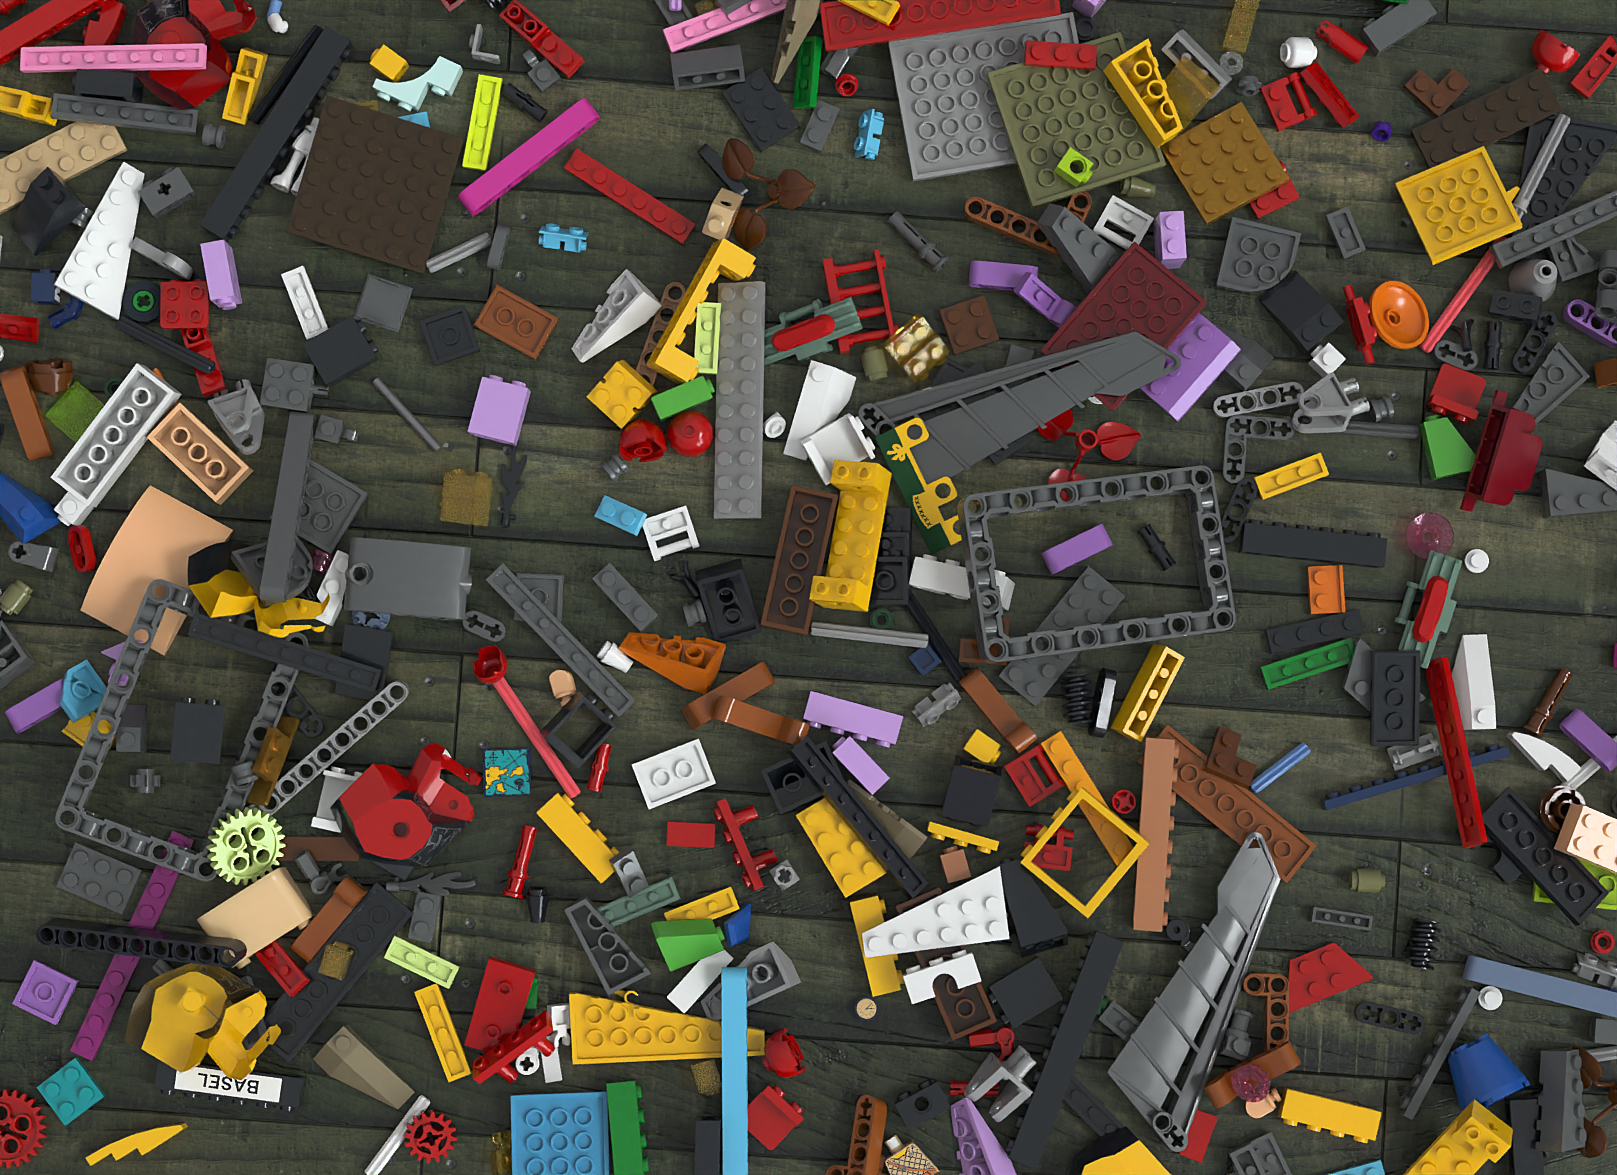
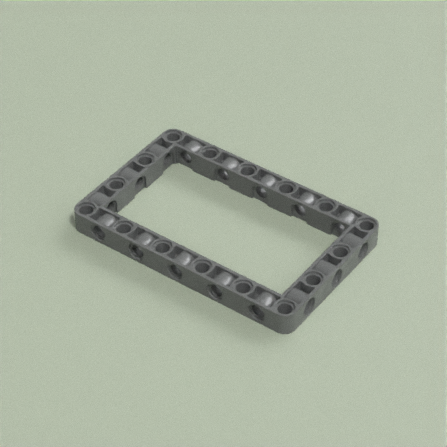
M1200 465L977 493L961 499L957 505L978 652L980 658L986 663L993 664L1216 633L1231 629L1236 622L1214 475L1207 466ZM1196 473L1202 478L1201 484L1195 480ZM1151 479L1157 482L1156 490L1150 485ZM1106 484L1110 485L1113 490L1111 496L1105 491ZM1061 490L1067 493L1066 502L1060 498ZM1185 493L1203 610L1122 620L1106 624H1092L1062 630H1048L1011 637L1004 634L1001 618L1003 609L1000 589L996 585L994 572L996 563L992 538H989L987 519ZM1015 496L1020 497L1022 500L1021 507H1017L1014 504ZM969 501L975 504V513L968 510ZM1203 520L1207 521L1209 524L1208 531H1206L1202 526ZM976 549H979V550L982 551V553H983V560H982V561H979V560L976 559V557H975V551H976ZM1211 567L1217 572L1215 578L1210 575ZM983 597H987L990 600L989 609L983 606ZM1218 614L1223 616V625H1220L1217 621ZM1173 620L1179 623L1178 631H1175L1172 627ZM1128 626L1134 629L1133 638L1127 634ZM1083 632L1089 636L1088 644H1085L1081 639ZM1037 638L1041 639L1044 644L1041 651L1035 645ZM991 645L996 646L998 650L996 657H993L989 652Z
M157 579L152 581L146 590L57 809L55 821L63 830L207 882L214 879L217 875V869L214 868L209 875H203L199 872V866L202 863L209 862L211 864L213 862L207 858V855L212 853V851L208 850L206 846L213 844L208 836L216 835L212 828H218L217 821L221 817H227L226 813L235 816V809L238 808L241 812L243 811L254 781L248 782L245 785L235 786V775L231 772L199 852L84 810L166 607L190 617H194L195 612L199 613L198 606L201 603L192 590L166 580ZM159 584L165 586L167 589L166 595L163 598H156L152 593L154 586ZM244 614L215 617L216 619L244 627V623L247 620H254L256 622V618ZM143 629L148 632L149 637L145 643H138L134 639V634L137 630ZM292 632L286 637L280 638L290 641L292 638L297 637L301 639L303 646L308 647V639L299 632ZM279 663L274 664L234 766L251 760L255 764L263 740H256L253 732L257 727H264L266 731L268 727L276 728L298 674V669ZM125 674L130 678V685L127 688L117 686L116 678L119 675ZM275 682H281L285 687L284 693L280 696H275L271 691V687ZM104 719L110 721L112 724L111 731L109 733H101L97 727L99 721ZM83 765L91 766L93 768V776L88 779L81 777L79 773L80 768ZM67 810L73 812L75 815L74 822L65 824L61 820L62 812ZM111 828L119 829L121 831V838L117 841H111L107 837L108 830ZM158 845H163L167 848V855L163 858H157L153 854V849Z

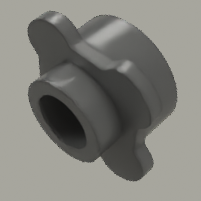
M1244 76L1240 78L1239 87L1236 89V92L1244 96L1259 94V88L1262 87V83L1255 76Z

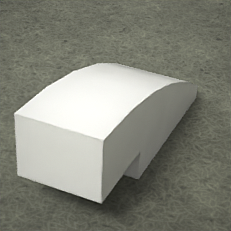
M1510 732L1506 735L1539 771H1544L1549 767L1562 782H1568L1582 769L1569 756L1545 741L1518 732Z
M724 950L699 960L667 998L685 1013L722 972V967H727L734 958Z

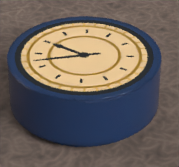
M863 996L856 1001L854 1010L859 1019L869 1021L878 1014V1004L872 997Z

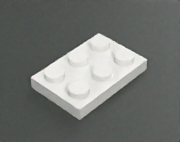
M699 739L632 764L648 809L716 784Z

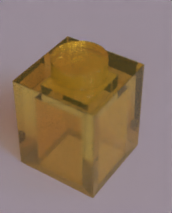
M335 941L334 945L328 944L318 973L340 980L345 979L353 951L348 949L349 945Z
M715 1058L691 1064L699 1094L705 1093L706 1096H710L720 1092L719 1088L722 1087V1080Z

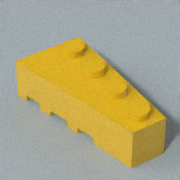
M1146 39L1112 60L1103 72L1155 149L1173 139L1183 127L1173 101L1169 99L1166 91L1167 85L1165 80L1161 78L1157 59L1153 57L1150 49V41Z

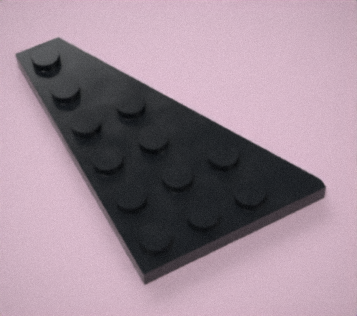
M1558 115L1548 117L1527 128L1518 184L1520 189ZM1570 118V122L1526 209L1527 214L1523 215L1520 220L1522 228L1511 232L1510 237L1563 213L1574 195H1576L1582 184L1617 138L1616 125Z

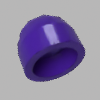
M1376 122L1372 130V137L1381 142L1389 140L1392 132L1391 125L1388 122Z

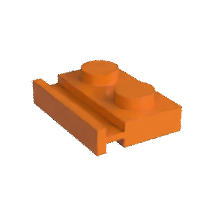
M1343 565L1307 567L1309 614L1344 613Z

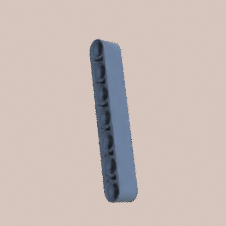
M1467 955L1462 976L1464 979L1617 1018L1616 992Z

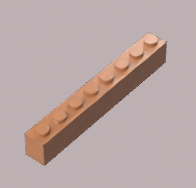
M1145 736L1139 834L1146 838L1150 844L1137 858L1133 930L1162 932V926H1167L1168 912L1164 911V902H1169V888L1165 887V881L1171 875V864H1167V854H1172L1173 840H1168L1169 830L1174 829V816H1170V807L1175 806L1176 792H1172V782H1177V768H1173L1174 758H1178L1179 744H1175L1174 738Z

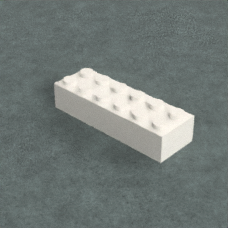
M137 363L51 478L86 506L97 507L148 440L147 436L160 424L182 394L145 365Z

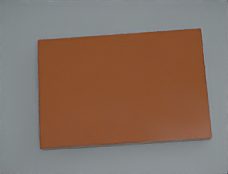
M496 284L475 321L474 327L537 360L559 318Z

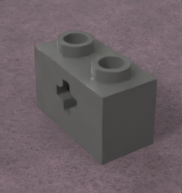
M179 167L167 169L162 173L163 176L156 181L150 180L142 185L143 189L138 191L151 214L157 220L197 196L191 183ZM166 187L169 188V193H170V194H168V195H165V194H164V193H165L164 189H165Z

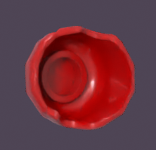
M487 645L478 650L479 657L477 661L472 662L474 676L482 683L493 684L498 682L507 672V657L496 645Z

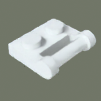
M1113 195L1093 231L1097 235H1101L1127 250L1134 241L1138 245L1140 244L1154 218ZM1108 221L1135 236L1133 242L1104 227L1105 222Z
M686 506L647 518L642 525L654 562L661 560L662 556L689 547L693 549L700 547ZM687 531L689 538L657 548L655 541Z

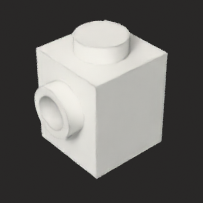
M1330 343L1324 347L1320 344L1310 354L1313 358L1308 364L1324 378L1329 373L1334 372L1346 358Z
M68 491L54 510L59 513L57 518L67 526L70 524L77 526L82 524L94 508L86 506Z

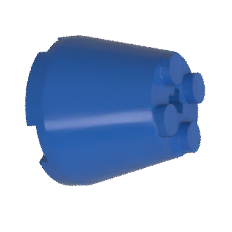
M1488 1033L1447 1054L1461 1111L1474 1099L1487 1108L1530 1085L1522 1071L1489 1037Z

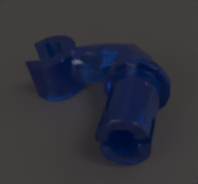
M70 294V302L65 304L66 307L48 316L53 328L57 329L73 319L76 321L81 313L84 302Z

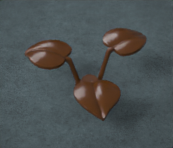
M730 138L727 141L722 158L726 174L735 180L741 179L745 174L749 178L770 184L767 188V194L771 200L758 206L753 212L747 207L742 208L737 213L734 221L735 234L739 243L744 249L750 250L759 245L766 235V222L761 215L757 214L760 210L776 204L778 200L784 208L795 209L809 198L816 185L795 169H785L779 175L777 181L752 174L748 170L753 168L755 161L749 147L735 138Z
M1572 1046L1571 1049H1579V1056L1582 1060L1580 1073L1583 1088H1589L1592 1083L1596 1087L1610 1088L1607 1095L1612 1104L1591 1122L1584 1118V1129L1587 1134L1585 1147L1577 1149L1582 1155L1590 1159L1600 1156L1607 1148L1606 1134L1602 1128L1596 1126V1123L1617 1107V1085L1614 1081L1610 1083L1598 1082L1597 1080L1602 1077V1069L1598 1061L1584 1049Z

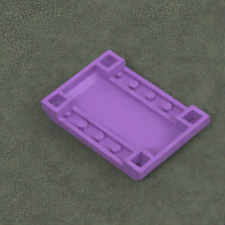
M1199 313L1168 349L1181 359L1180 368L1139 389L1179 422L1239 354L1241 349ZM1167 356L1165 358L1164 369L1173 365L1174 361Z

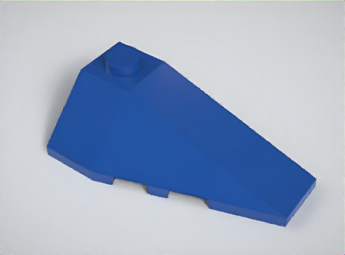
M0 471V517L22 544L62 522L57 518L59 514L48 501Z

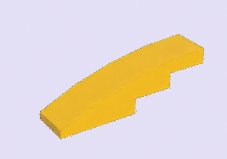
M178 1123L141 1131L105 1146L86 1157V1160L92 1166L112 1153L117 1161L136 1148L141 1155H144L188 1126L186 1123Z

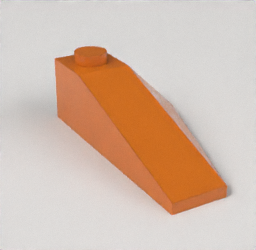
M629 632L619 646L621 652L683 688L702 694H707L714 684L726 649V644L703 637H696V640H682L681 636L674 635L673 639L660 638L658 634Z

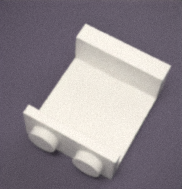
M848 413L800 441L825 485L830 483L834 460L860 462L867 457L870 459L875 458L873 453L875 446L869 437H864L861 431L864 429V426L858 416L854 418Z
M1615 420L1600 436L1584 467L1617 491V421Z
M331 766V770H324L323 775L326 776L317 815L312 819V827L341 833L330 807L363 773L355 771L354 776L345 774L346 769Z

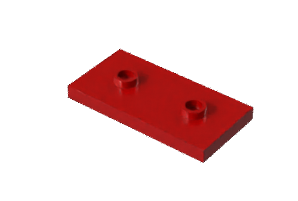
M492 956L489 957L465 1040V1046L488 1052L497 1043H501L508 1038L515 1030L520 1029L536 970Z

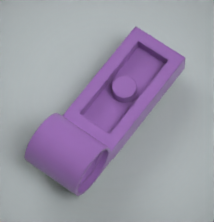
M1027 271L1014 290L1017 295L1058 328L1077 309L1073 304L1061 299L1035 275Z

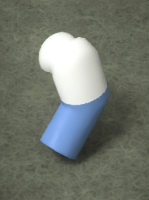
M271 0L266 21L274 32L285 33L288 29V23L282 21L279 15L282 2Z

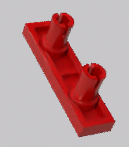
M726 798L714 803L713 813L718 822L722 821L725 828L722 831L727 844L731 843L735 851L732 853L736 865H741L744 872L741 876L746 888L750 887L751 891H755L764 887L758 874L759 870L776 863L777 857L773 849L752 857L739 830L741 825L758 818L755 807L752 805L733 813Z
M545 1010L540 1015L533 1017L522 1028L515 1030L504 1041L497 1043L486 1054L479 1056L472 1063L473 1079L478 1084H481L497 1073L508 1083H512L517 1079L518 1071L509 1063L529 1048L534 1046L545 1057L550 1056L555 1050V1045L546 1036L553 1032L552 1016Z

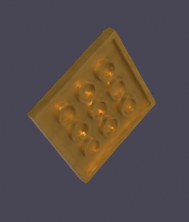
M1242 102L1160 146L1165 160L1206 226L1289 182L1288 175Z

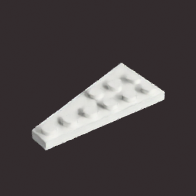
M125 162L119 167L54 283L56 287L115 320L119 319L131 253L130 246L133 242L141 197L138 191L142 189L144 173Z
M1000 866L863 932L865 958L1010 939Z

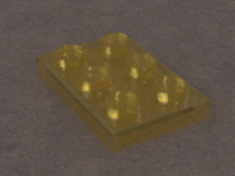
M1186 56L1180 60L1165 78L1166 91L1169 99L1173 101L1183 127L1173 139H1176L1221 87Z

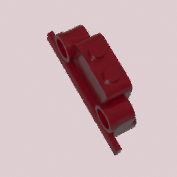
M1495 390L1461 503V510L1472 512L1476 499L1506 506L1514 497V489L1526 491L1531 485L1543 442L1541 437L1531 434L1535 427L1533 415L1516 408L1504 407L1508 395L1507 392Z

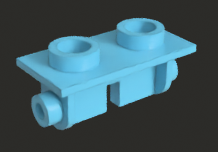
M875 109L864 111L859 118V136L854 143V149L856 150L855 158L865 156L868 160H874L875 156H878L880 139L873 138V134L881 135L884 118H882V113L874 112Z
M548 223L539 230V233L544 234L539 236V244L543 245L544 248L560 249L561 241H564V250L578 253L586 251L587 242L583 240L587 239L589 232H583L582 228L569 227V229H562L560 225Z

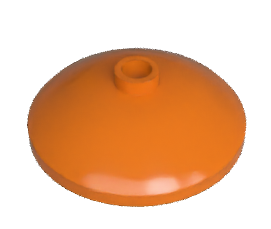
M1388 281L1379 285L1373 291L1369 301L1370 319L1375 326L1376 332L1386 343L1395 348L1411 349L1418 346L1426 338L1429 329L1428 312L1423 300L1414 289L1405 283Z

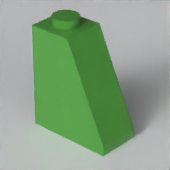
M701 376L651 397V401L660 421L663 422L682 411L689 410L713 399L711 393H714L715 390L710 379L705 380Z
M1439 415L1426 417L1425 422L1421 423L1419 428L1431 480L1471 472L1476 455L1447 417L1440 419Z
M712 918L651 923L656 941L670 972L724 951L721 942L725 940L724 934L720 926L715 927Z

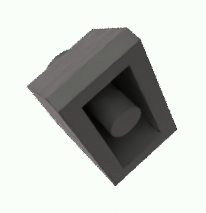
M147 705L126 706L116 732V752L147 753Z

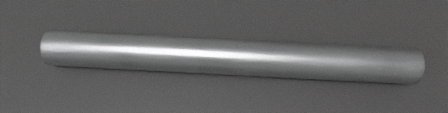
M379 377L376 378L372 384L431 449L435 453L438 452L442 445Z

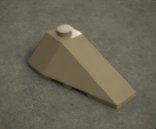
M787 0L770 76L771 82L779 83L816 20L817 14L821 13L820 3H823V0Z
M849 779L847 782L849 787L910 860L927 839V836L903 818L897 816L891 809L877 801L871 794Z
M348 1024L344 1025L313 1058L329 1076L396 1109H399L415 1093Z

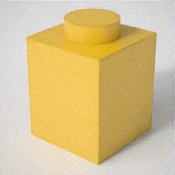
M384 44L380 49L377 48L370 57L372 69L392 83H397L409 68L405 59Z
M976 729L963 747V750L979 761L994 764L1001 754L998 750L1001 745Z

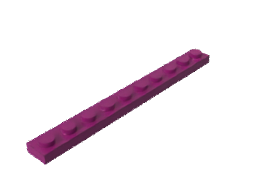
M172 831L168 839L172 843L191 850L196 840L176 831ZM166 847L164 848L160 858H163L167 855L168 851ZM157 864L128 926L155 929L181 873ZM138 939V940H139V943H140L142 946H144V945H143V942H142L140 939ZM114 955L71 1047V1052L91 1061L95 1059L142 957Z

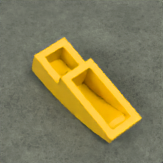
M242 48L240 50L236 71L232 73L222 115L223 119L243 125L246 124L248 114L252 109L260 86L268 54L249 48Z
M0 86L1 113L56 126L57 119L51 118L52 98Z

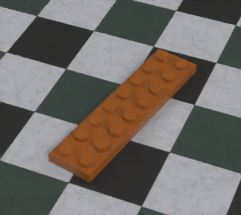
M1166 725L1157 737L1174 738L1175 744H1179L1178 758H1174L1173 768H1177V782H1172V791L1176 792L1180 798L1239 846L1242 845L1249 831L1261 833L1280 879L1288 883L1316 848V845L1249 790L1204 771L1207 756L1169 725ZM1144 753L1137 761V763H1139L1142 767ZM1253 839L1248 848L1259 847V845Z

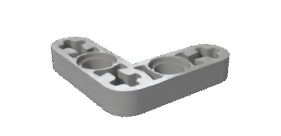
M135 237L130 246L134 251L190 281L195 272L191 266L170 252L164 253Z

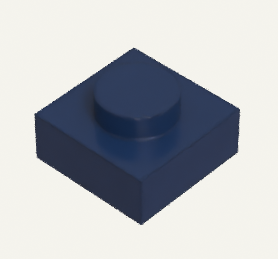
M929 645L926 648H919L908 657L922 676L942 662Z

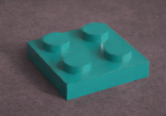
M78 1057L74 1058L36 1087L65 1126L106 1096Z

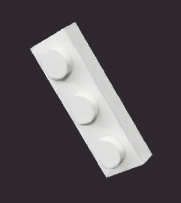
M301 266L281 274L307 341L328 330L329 328L305 267Z

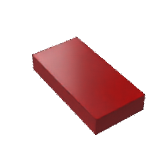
M668 822L666 846L714 848L716 824Z
M1197 1109L1187 1135L1188 1145L1178 1154L1202 1163L1218 1117Z

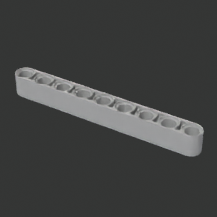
M402 680L391 682L277 781L272 796L277 801L276 807L250 805L248 808L251 811L254 808H258L261 813L266 811L269 817L272 816L402 703L409 694L407 683ZM394 685H399L403 688L404 695L397 698L392 695L391 689ZM374 702H383L386 706L385 712H375L373 709ZM364 717L368 723L367 728L359 729L355 725L356 718ZM343 732L349 736V743L347 745H342L338 742L337 735ZM320 749H328L331 752V759L322 760L319 756ZM303 764H308L313 768L311 776L302 774L301 766ZM291 780L295 785L294 791H286L283 788V782Z

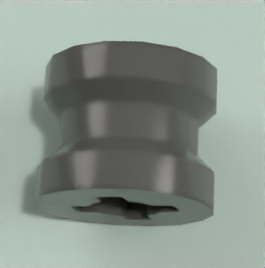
M206 122L202 134V144L205 146L213 144L217 148L222 149L226 141L227 126L222 124L214 126L211 122Z
M85 208L71 223L85 230L94 212Z
M1387 394L1382 395L1377 400H1368L1369 412L1374 422H1379L1383 417H1394L1393 405Z
M615 452L608 461H603L600 464L614 482L619 480V476L622 473L629 471Z
M700 599L690 605L687 603L682 604L688 627L693 626L694 623L699 621L701 623L707 622Z
M253 760L230 767L231 772L235 775V786L259 779L258 775L252 771L254 766Z

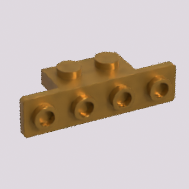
M281 716L276 728L268 727L252 769L259 779L254 781L247 800L249 804L264 806L269 804L300 722L297 717Z

